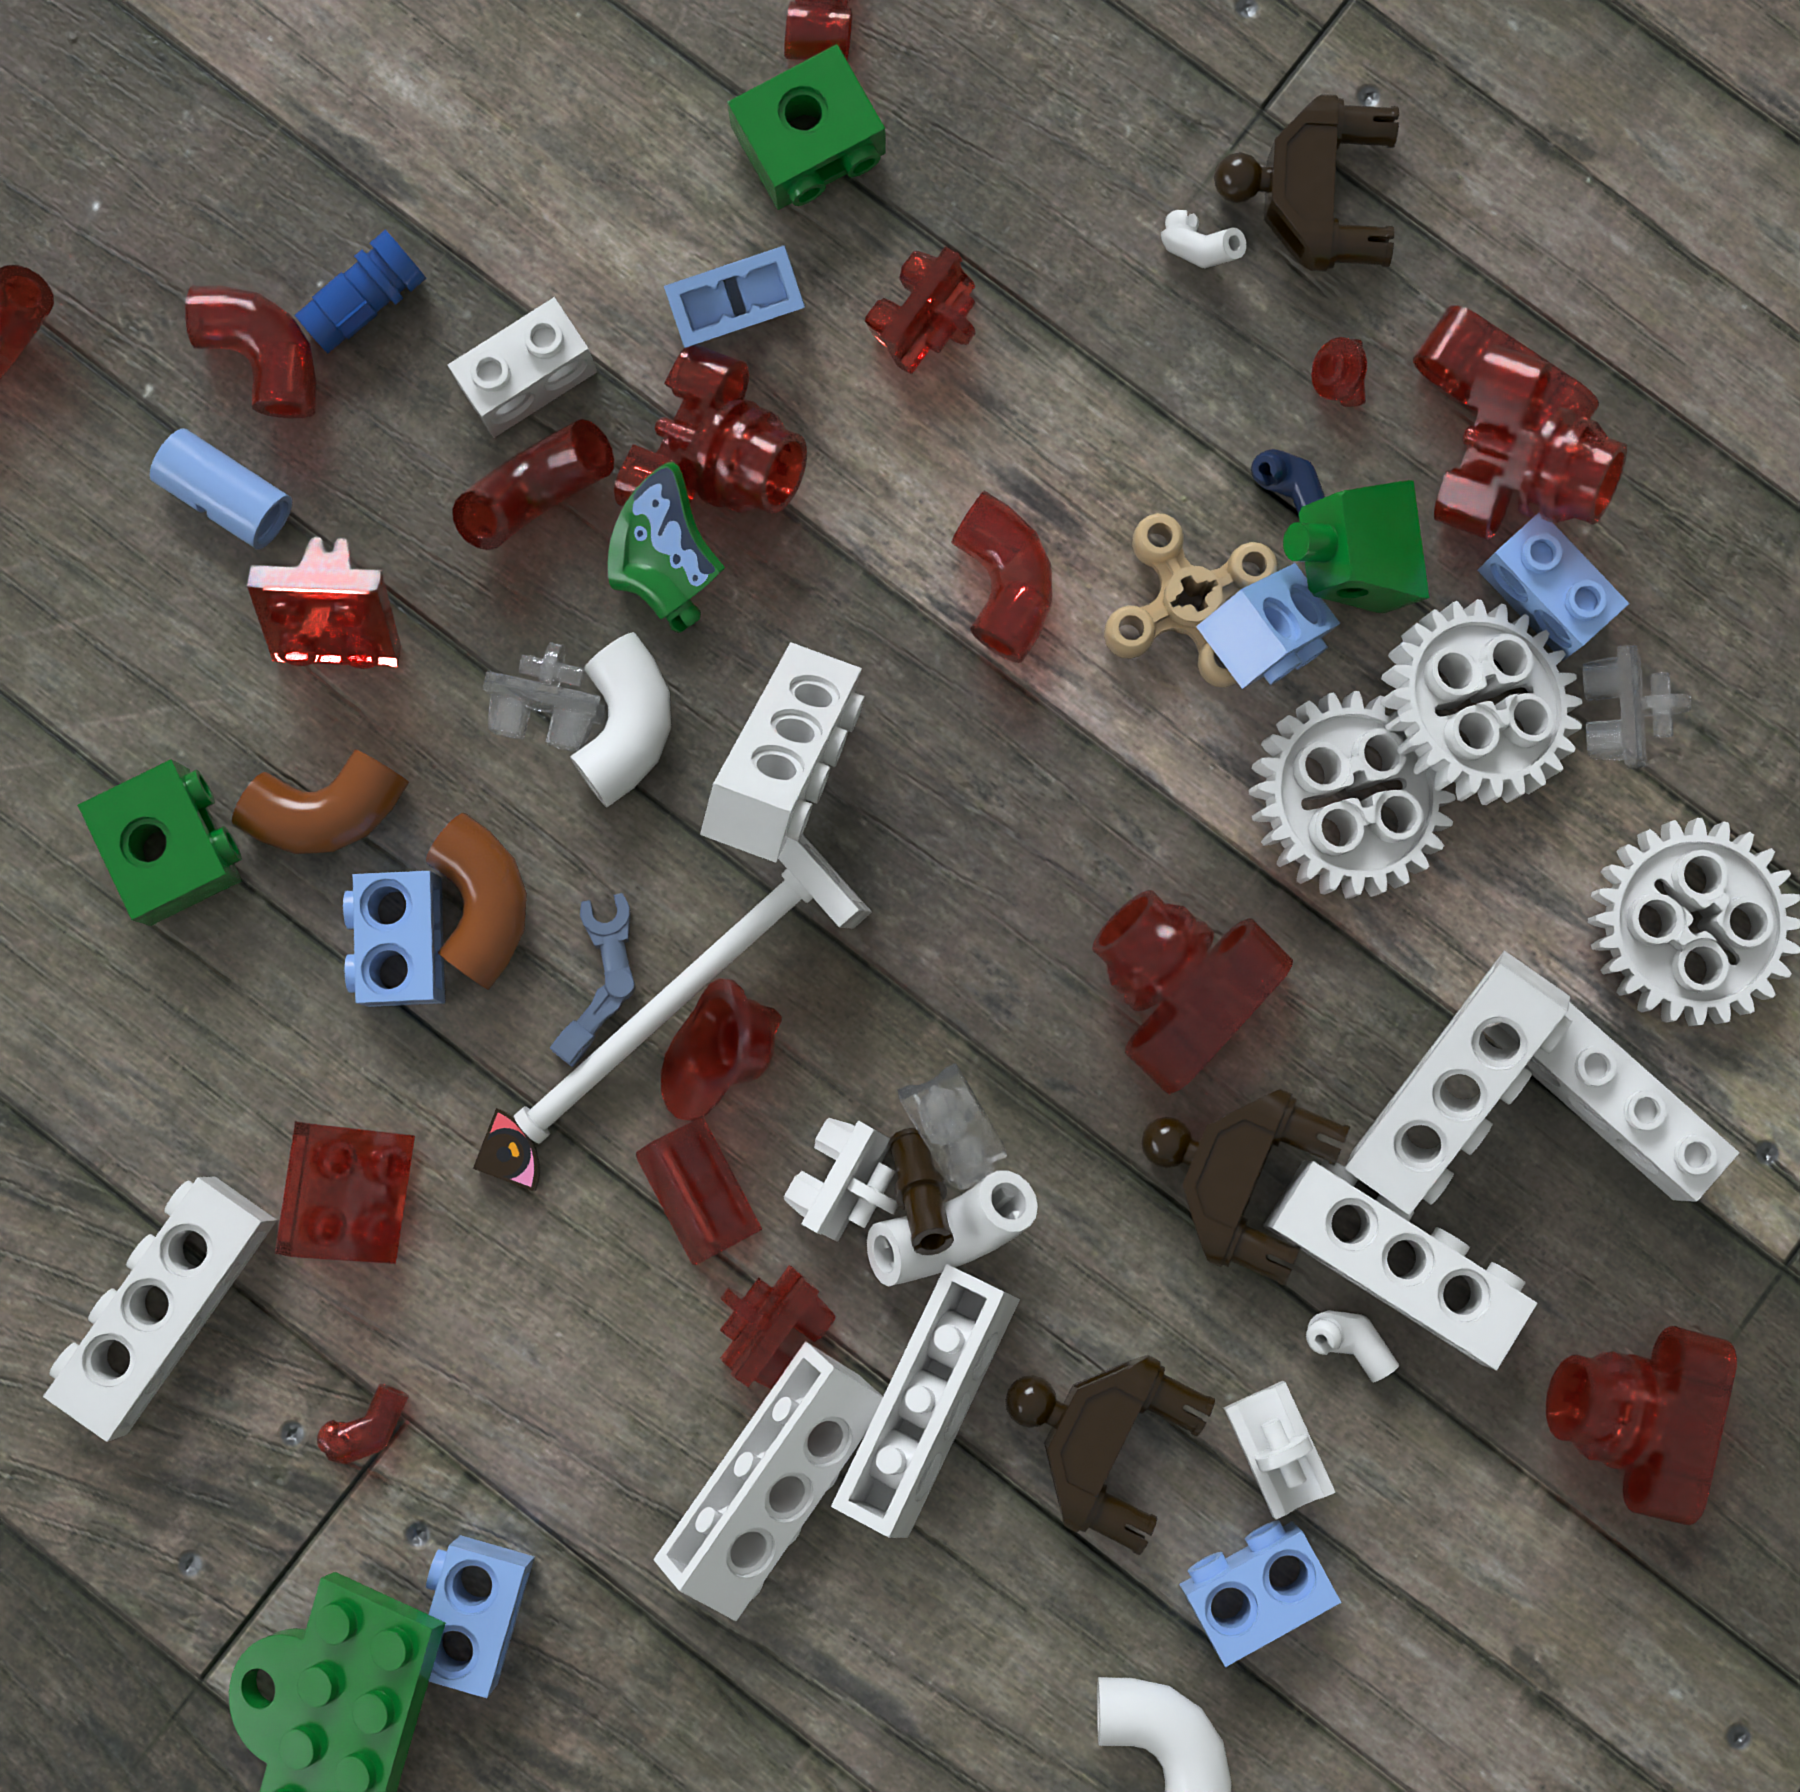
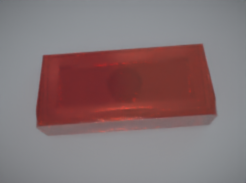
M703 1116L650 1142L636 1152V1158L693 1265H698L763 1230Z

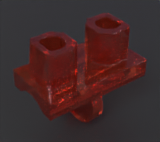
M944 247L938 257L920 251H913L901 267L899 276L904 288L912 292L902 307L886 298L877 300L865 317V323L872 335L888 349L897 367L910 374H913L930 349L940 353L949 339L961 345H967L976 334L973 325L965 318L975 305L974 299L969 295L976 286L973 280L961 268L962 258L960 254L947 247Z
M791 1265L787 1267L773 1287L758 1277L745 1296L728 1287L720 1297L725 1304L734 1310L720 1328L723 1334L733 1340L720 1359L732 1370V1376L748 1388L753 1381L770 1389L777 1383L794 1358L779 1347L792 1328H795L815 1343L823 1337L835 1321L836 1316L818 1296L820 1291Z

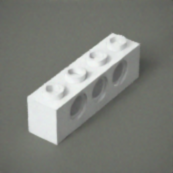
M790 642L713 783L700 835L775 863L788 838L797 842L800 841L813 805L806 802V800L816 804L819 802L830 773V766H836L848 731H853L860 715L865 696L855 693L862 668Z
M1504 950L1353 1149L1345 1169L1408 1215L1412 1213L1422 1199L1432 1205L1451 1181L1454 1173L1448 1170L1447 1166L1460 1149L1471 1155L1490 1131L1493 1123L1485 1117L1498 1100L1501 1099L1508 1105L1511 1104L1527 1084L1532 1072L1527 1070L1525 1066L1539 1047L1549 1054L1568 1031L1572 1021L1564 1015L1568 1011L1570 996ZM1492 1023H1506L1517 1031L1520 1041L1512 1048L1498 1049L1487 1042L1483 1030ZM1452 1075H1467L1476 1081L1480 1088V1093L1471 1099H1459L1448 1092L1444 1081ZM1416 1125L1428 1126L1437 1132L1441 1139V1144L1432 1149L1419 1148L1409 1140L1407 1130Z
M1569 1002L1568 1011L1564 1015L1572 1021L1568 1031L1549 1054L1539 1047L1525 1068L1532 1072V1075L1672 1200L1697 1202L1736 1158L1739 1152ZM1492 1023L1483 1030L1503 1049L1512 1048L1520 1041L1517 1031L1506 1023Z
M1324 1160L1320 1166L1314 1161H1303L1263 1226L1290 1244L1301 1247V1251L1479 1364L1497 1370L1537 1305V1302L1520 1292L1526 1282L1493 1262L1490 1263L1487 1270L1483 1269L1465 1257L1470 1247L1455 1236L1438 1227L1429 1235L1409 1222L1415 1213L1414 1211L1408 1215L1380 1194L1374 1200L1354 1187L1358 1178L1347 1171L1341 1164L1336 1162L1334 1166ZM1344 1205H1350L1355 1208L1361 1218L1359 1233L1355 1238L1347 1242H1342L1335 1236L1331 1224L1334 1213ZM1406 1240L1415 1251L1416 1261L1413 1269L1408 1274L1397 1277L1388 1266L1387 1256L1390 1248L1395 1243ZM1461 1275L1467 1280L1471 1295L1469 1302L1464 1308L1452 1312L1445 1304L1443 1291L1450 1279Z
M197 1177L194 1183L188 1180L176 1190L165 1207V1213L170 1216L156 1237L152 1234L146 1236L134 1249L126 1264L132 1270L118 1291L112 1288L100 1298L88 1317V1321L94 1324L80 1345L76 1343L69 1345L61 1353L50 1370L49 1375L55 1380L43 1397L106 1442L129 1433L277 1221V1219L216 1177ZM193 1231L199 1233L207 1244L206 1258L198 1267L191 1265L183 1254L184 1241ZM153 1286L161 1288L166 1293L169 1301L167 1314L161 1321L151 1317L145 1306L146 1295ZM115 1340L124 1344L130 1354V1364L123 1375L116 1373L110 1367L107 1360L108 1349Z
M946 1264L832 1503V1508L889 1538L909 1537L1020 1299Z
M805 1341L653 1560L680 1592L737 1621L749 1602L758 1595L765 1579L787 1547L796 1540L803 1524L825 1492L836 1482L841 1469L865 1436L883 1396L860 1375Z

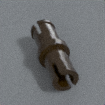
M919 1128L900 1130L888 1142L898 1178L894 1186L896 1202L906 1212L911 1232V1244L914 1251L921 1255L939 1254L947 1250L954 1241L943 1203L947 1195L945 1180L939 1172L935 1171L927 1133Z

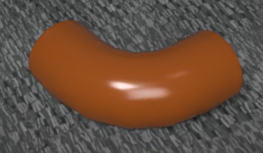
M355 749L334 781L329 786L318 791L305 792L296 789L268 772H262L257 775L237 802L232 815V824L259 842L293 854L335 852L367 837L393 810L408 786L409 781L374 758Z
M461 813L452 819L440 832L426 857V863L456 886L464 902L463 916L457 928L438 951V954L473 981L489 990L509 964L525 931L527 892L515 858L491 831L468 814Z

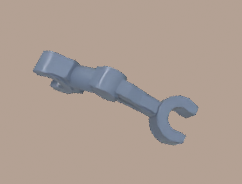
M622 893L614 895L617 914L608 923H601L594 918V911L590 900L581 902L580 918L595 948H600L605 985L597 989L592 1003L577 1021L573 1020L550 1046L552 1052L572 1068L589 1049L595 1039V1033L603 1023L618 1012L625 1000L629 999L635 991V982L630 970L625 943L629 942L631 909Z

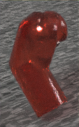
M379 1384L364 1417L347 1423L330 1420L321 1427L317 1436L318 1448L325 1453L328 1460L338 1464H349L382 1451L392 1436L409 1395L392 1386Z

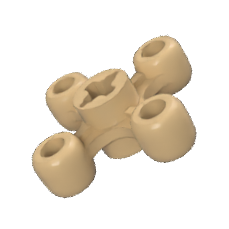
M1156 513L1149 515L1140 521L1133 534L1132 547L1137 558L1157 572L1161 582L1160 593L1149 605L1142 607L1124 606L1118 608L1110 615L1104 630V639L1107 647L1120 658L1132 659L1144 654L1151 646L1153 640L1161 633L1172 630L1179 634H1186L1196 643L1199 652L1198 669L1203 679L1215 687L1225 688L1235 685L1237 681L1228 669H1223L1215 663L1214 655L1216 653L1196 626L1239 590L1277 572L1278 563L1275 554L1262 543L1249 542L1235 549L1228 561L1218 569L1210 571L1201 566H1193L1184 555V535L1180 524L1167 514ZM1160 534L1167 540L1168 545L1156 547L1150 543L1148 536ZM1252 562L1256 564L1260 569L1261 575L1251 576L1243 570L1242 563ZM1183 590L1190 597L1207 594L1198 612L1191 604L1183 607L1180 605L1174 607ZM1123 625H1132L1139 631L1140 637L1135 640H1128L1120 634L1119 628Z

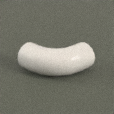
M634 632L628 633L607 645L584 668L608 705V720L604 730L594 740L571 755L570 758L585 782L605 807H609L634 789L659 762L671 730L670 691L655 659Z
M995 1171L962 1195L944 1203L954 1241L947 1250L939 1254L921 1255L914 1251L911 1244V1232L907 1216L873 1224L868 1232L867 1254L875 1276L882 1284L888 1287L942 1273L946 1264L956 1268L1000 1248L1029 1228L1036 1219L1038 1204L1030 1184L1020 1175L1011 1171Z
M1098 1677L1097 1730L1099 1746H1134L1144 1748L1155 1755L1163 1768L1165 1792H1231V1777L1224 1742L1202 1708L1167 1685L1134 1678Z

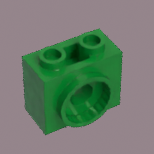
M838 44L727 102L731 128L777 210L791 203L794 206H802L815 200L824 192L827 184L846 174L849 177H857L868 172L878 164L881 159L880 156L886 154L885 127ZM802 115L812 116L819 121L815 127L809 130H797L790 125L792 120Z
M172 759L77 805L131 920L149 926L242 881L235 866V863L242 860L240 850L225 826L217 828L208 809L209 806L215 804V799L208 783L197 769L191 772L189 768ZM163 831L167 840L166 849L157 860L148 862L143 851L144 844L154 832Z

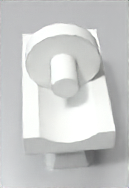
M826 1119L815 1139L814 1146L815 1149L836 1160L825 1182L801 1171L794 1177L784 1195V1200L801 1216L805 1217L801 1224L820 1235L823 1234L838 1242L849 1221L865 1228L877 1206L894 1215L898 1204L894 1199L885 1195L884 1192L896 1171L882 1164L889 1150L888 1142L890 1138L860 1121L854 1126L836 1119Z
M1278 1382L1223 1407L1273 1518H1281L1307 1503L1335 1493L1286 1382Z

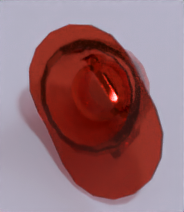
M719 978L710 983L700 996L694 1010L674 1036L665 1053L661 1070V1094L666 1108L677 1119L694 1121L706 1116L720 1102L731 1086L749 1083L761 1077L770 1066L774 1054L775 1034L782 1022L780 1013L774 1008L748 999L744 990L734 980Z

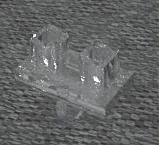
M556 643L548 645L543 659L522 655L519 673L539 677V682L487 671L483 684V690L491 698L488 729L492 733L524 740L531 709L551 713L552 717L546 743L550 746L572 752H577L585 746L593 723L602 725L606 705L600 704L599 695L559 687L560 682L581 687L585 670L581 667L564 664L565 645Z
M1637 645L1617 647V657L1603 658L1583 664V684L1586 700L1620 698L1621 719L1586 722L1588 756L1591 759L1623 760L1628 769L1647 768L1644 716H1653L1654 737L1666 738L1674 736L1673 715L1691 710V696L1671 694L1670 673L1668 672L1651 674V695L1643 697L1641 655L1638 654Z
M957 1063L946 1067L938 1076L928 1082L919 1085H907L898 1089L899 1100L949 1183L955 1181L959 1189L970 1188L987 1175L995 1172L994 1162L1007 1157L1002 1140Z

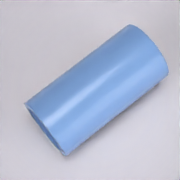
M185 428L175 431L165 440L151 464L150 479L152 482L198 512L207 511L209 519L255 549H262L277 536L290 514L292 498Z

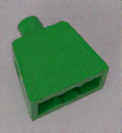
M1405 480L1334 493L1303 506L1299 512V522L1292 523L1285 531L1283 537L1285 555L1291 561L1305 562L1308 589L1314 597L1376 613H1387L1430 598L1414 481Z

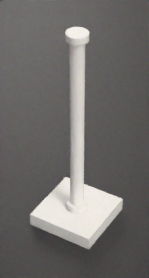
M802 835L799 842L788 838L778 857L787 868L781 874L784 881L531 1109L525 1106L514 1115L516 1123L530 1139L540 1144L550 1135L549 1126L800 900L803 899L808 903L814 898L840 928L854 929L872 911L804 835Z

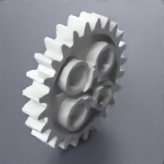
M1477 599L1465 609H1463L1458 601L1452 602L1441 612L1434 609L1419 620V624L1416 623L1401 635L1403 642L1390 651L1388 655L1396 665L1382 674L1381 680L1396 688V690L1390 692L1380 701L1381 705L1398 711V717L1385 725L1388 731H1404L1407 737L1397 748L1398 754L1415 751L1420 756L1413 770L1416 775L1432 768L1436 771L1434 779L1435 790L1439 791L1455 782L1457 800L1464 801L1477 792L1481 804L1488 805L1500 797L1508 803L1525 793L1530 794L1544 786L1547 779L1564 769L1560 760L1572 754L1576 749L1567 737L1582 728V724L1568 716L1567 713L1580 706L1582 699L1565 693L1564 687L1575 681L1577 677L1574 673H1559L1556 665L1566 655L1563 650L1548 654L1543 648L1550 634L1547 630L1532 637L1527 633L1529 625L1528 615L1524 614L1513 623H1509L1505 604L1501 603L1487 614L1482 600ZM1494 659L1501 665L1504 673L1497 668ZM1438 671L1446 676L1450 687L1442 681ZM1523 687L1528 691V693L1510 695L1496 705L1492 701H1486L1515 688ZM1467 699L1477 703L1452 715L1440 717L1435 713V710L1456 708ZM1514 717L1518 721H1520L1524 728V732L1518 728L1517 724L1515 723ZM1459 730L1466 734L1471 747L1463 742Z
M1353 691L1344 697L1342 704H1340L1334 692L1321 698L1318 708L1310 700L1296 709L1297 718L1287 715L1276 724L1281 736L1272 734L1262 741L1261 746L1272 757L1259 759L1253 763L1251 768L1266 778L1265 782L1249 789V795L1266 800V807L1252 815V820L1256 822H1270L1273 828L1261 840L1263 846L1279 842L1285 849L1277 860L1276 864L1279 867L1295 860L1301 864L1296 882L1302 884L1314 876L1320 875L1319 890L1320 894L1323 895L1335 891L1340 882L1345 899L1361 895L1363 887H1365L1370 897H1374L1387 891V882L1394 889L1409 883L1408 871L1417 874L1429 867L1423 853L1431 855L1442 850L1444 847L1441 840L1432 832L1442 831L1453 825V821L1449 817L1438 811L1439 807L1455 801L1456 795L1434 789L1436 771L1432 768L1418 775L1413 772L1415 764L1420 758L1415 751L1398 754L1397 748L1407 737L1404 731H1388L1385 725L1398 717V711L1393 712L1389 716L1385 715V706L1381 705L1380 701L1384 696L1381 695L1370 701L1365 708L1359 691ZM1366 745L1373 747L1379 752L1382 758L1381 771L1373 769L1367 763L1364 753ZM1307 757L1316 760L1322 766L1325 777L1323 784L1314 782L1308 776L1305 767ZM1391 780H1400L1403 784L1402 790L1377 792L1362 801H1359L1358 798H1350L1312 810H1304L1301 806L1302 800L1326 798L1344 788L1348 792H1354ZM1382 805L1389 807L1395 813L1398 819L1397 833L1390 831L1383 824L1381 819ZM1323 818L1329 819L1337 825L1341 839L1339 846L1330 844L1325 839L1321 826Z
M1703 818L1689 821L1684 833L1677 821L1673 820L1661 825V839L1651 829L1638 834V844L1641 851L1630 844L1620 847L1616 852L1625 868L1611 864L1601 870L1602 875L1613 887L1598 889L1591 894L1594 900L1606 906V912L1588 918L1589 924L1605 928L1606 937L1591 944V948L1598 951H1611L1613 958L1602 967L1601 972L1602 974L1622 972L1625 978L1616 991L1619 996L1630 994L1637 990L1642 992L1638 1001V1011H1651L1659 1003H1662V1022L1676 1021L1684 1009L1688 1026L1703 1025L1707 1011L1715 1024L1730 1022V1006L1739 1015L1751 1014L1755 1011L1750 994L1761 1000L1771 999L1776 995L1772 985L1767 980L1768 977L1780 980L1791 976L1790 970L1779 959L1781 956L1800 953V947L1786 939V932L1800 928V920L1786 916L1785 909L1800 901V895L1781 894L1778 886L1785 882L1791 873L1789 870H1782L1772 874L1766 867L1775 853L1772 848L1755 855L1749 852L1754 834L1751 832L1742 834L1731 842L1729 841L1730 826L1728 822L1724 821L1714 825L1707 836ZM1688 862L1697 864L1705 873L1706 885L1702 893L1693 891L1685 882L1684 871ZM1656 880L1663 882L1664 890L1668 895L1661 894L1655 888ZM1643 905L1651 906L1661 917L1662 926L1657 937L1646 934L1639 924V913ZM1734 908L1744 911L1750 919L1751 930L1746 940L1735 935L1731 929L1730 916ZM1698 911L1703 917L1697 924L1701 932L1696 934L1691 933L1688 928L1694 920L1691 912ZM1723 949L1729 950L1736 957L1734 965L1729 964L1728 957ZM1690 951L1699 954L1706 964V976L1700 984L1692 981L1685 972V958Z

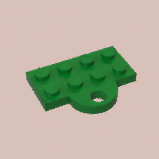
M337 1572L321 1577L306 1629L292 1628L281 1630L253 1643L241 1655L231 1675L229 1708L235 1729L247 1748L255 1756L267 1763L259 1792H397L446 1622ZM259 1669L266 1671L273 1679L275 1685L273 1701L265 1699L258 1690L256 1678Z

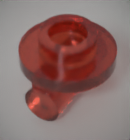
M1337 337L1325 343L1318 351L1312 365L1311 377L1313 386L1321 397L1332 401H1340L1344 407H1356L1366 403L1365 376L1367 372V357L1363 349L1362 340Z

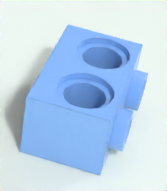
M785 245L664 286L684 348L805 308Z
M1542 511L1525 524L1477 570L1520 616L1524 614L1529 616V626L1537 634L1544 630L1550 633L1546 644L1554 652L1560 650L1565 652L1566 655L1562 661L1584 646L1630 604Z
M1296 563L1239 590L1196 627L1243 689L1263 677L1272 685L1295 668L1299 670L1328 648L1322 638L1337 627L1340 622L1322 598L1312 595L1308 589L1307 578Z
M431 871L352 874L353 891H345L343 915L346 928L354 929V954H348L345 959V983L347 991L355 993V1003L368 1007L445 1003L444 958L438 954V951L443 946L442 878ZM391 892H401L406 900L404 915L393 924H383L378 915V907L381 900ZM401 954L408 966L406 979L398 987L387 989L381 982L380 968L387 958Z
M1276 1520L1257 1528L1246 1536L1247 1547L1227 1558L1224 1557L1222 1552H1217L1203 1558L1188 1569L1191 1578L1179 1584L1225 1667L1341 1603L1303 1531L1293 1522L1282 1526L1280 1521ZM1290 1555L1297 1557L1300 1562V1573L1297 1579L1286 1587L1271 1585L1269 1570L1273 1562L1282 1556ZM1225 1588L1241 1590L1243 1593V1605L1235 1616L1222 1619L1212 1615L1211 1603L1219 1591Z
M462 1535L448 1546L447 1551L437 1550L426 1582V1588L435 1591L428 1615L444 1621L446 1624L429 1682L483 1698L489 1697L499 1682L534 1556ZM479 1566L487 1571L492 1580L490 1595L477 1597L466 1591L462 1584V1571L464 1567ZM458 1631L465 1634L473 1646L472 1659L457 1661L448 1656L443 1647L444 1633Z

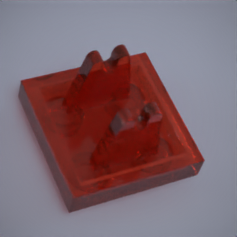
M320 537L312 538L298 567L251 565L247 588L273 662H285L294 666H308L311 664L350 665L360 669H368L375 666L398 667L401 643L382 571L351 569L350 548L347 539H337L334 549L326 553L322 539Z
M295 1121L275 1254L298 1258L396 1264L415 1136Z

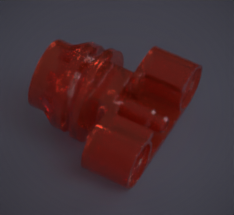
M695 344L684 348L680 352L664 382L667 387L672 389L674 396L683 399V402L673 420L667 417L657 420L655 432L657 436L664 438L659 449L654 453L634 444L632 445L616 478L614 487L615 500L619 506L624 507L634 490L653 471L667 462H674L682 472L690 503L697 491L703 502L715 507H726L737 513L758 508L775 514L782 511L791 502L801 484L807 462L806 442L800 434L787 430L777 414L759 407L755 402L744 398L749 383V369L744 361Z
M1494 345L1489 349L1479 367L1467 403L1480 409L1475 425L1467 427L1462 438L1467 449L1461 468L1455 467L1451 471L1445 472L1435 503L1434 520L1490 540L1499 529L1513 491L1516 489L1519 490L1518 511L1521 515L1532 518L1540 512L1543 520L1552 523L1578 519L1594 525L1607 510L1618 487L1627 458V444L1608 438L1597 421L1585 417H1580L1576 421L1575 411L1565 407L1558 408L1546 424L1537 422L1551 379V363Z
M1147 890L1130 899L1113 914L1096 936L1092 950L1105 962L1108 981L1120 994H1124V1001L1132 1010L1143 1011L1159 1002L1161 1003L1130 1038L1125 1048V1054L1166 1094H1172L1186 1086L1284 980L1293 965V959L1252 918L1245 919L1232 927L1209 951L1214 939V932L1205 922H1196L1195 916L1185 906L1165 903L1154 891Z
M1669 1326L1656 1339L1651 1359L1635 1354L1625 1355L1614 1351L1602 1352L1592 1358L1582 1355H1571L1560 1363L1549 1383L1545 1406L1548 1427L1557 1439L1573 1443L1579 1453L1588 1460L1604 1463L1610 1468L1625 1471L1622 1489L1623 1498L1631 1512L1682 1525H1692L1702 1516L1709 1496L1737 1369L1735 1348L1726 1339L1677 1326Z

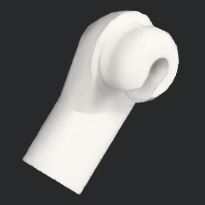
M1175 210L1169 213L1165 220L1166 229L1161 231L1162 243L1168 252L1201 268H1209L1239 259L1246 251V239L1239 229L1228 228L1209 235L1198 233L1196 231L1199 226V219L1194 213L1187 216V210Z
M1328 1310L1316 1314L1310 1320L1306 1332V1340L1310 1348L1322 1355H1328L1329 1352L1354 1354L1373 1383L1387 1377L1399 1367V1363L1366 1316Z

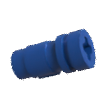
M386 229L370 242V245L373 247L372 250L367 254L363 249L354 256L358 261L345 273L341 272L312 296L313 300L295 314L298 321L327 354L346 338L349 340L378 315L377 312L387 303L392 301L396 305L403 299L400 292L406 287L411 292L427 279Z

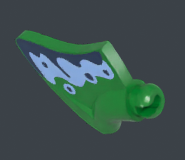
M667 462L653 471L634 490L625 503L616 521L610 540L608 579L612 589L638 595L651 607L660 620L665 617L674 632L681 633L701 618V611L690 599L710 584L725 567L705 543L696 526L679 466L674 462Z

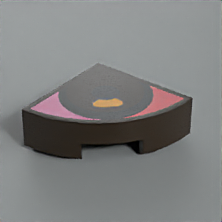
M496 1108L473 1169L531 1191H536L540 1177V1162L535 1144L522 1131L513 1115Z

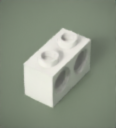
M555 297L448 364L461 390L493 438L597 373L589 348Z

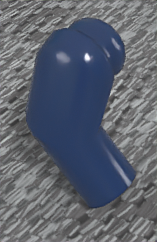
M1276 449L1262 452L1254 458L1251 465V474L1255 482L1267 490L1292 498L1298 515L1303 506L1325 498L1316 470L1308 460Z

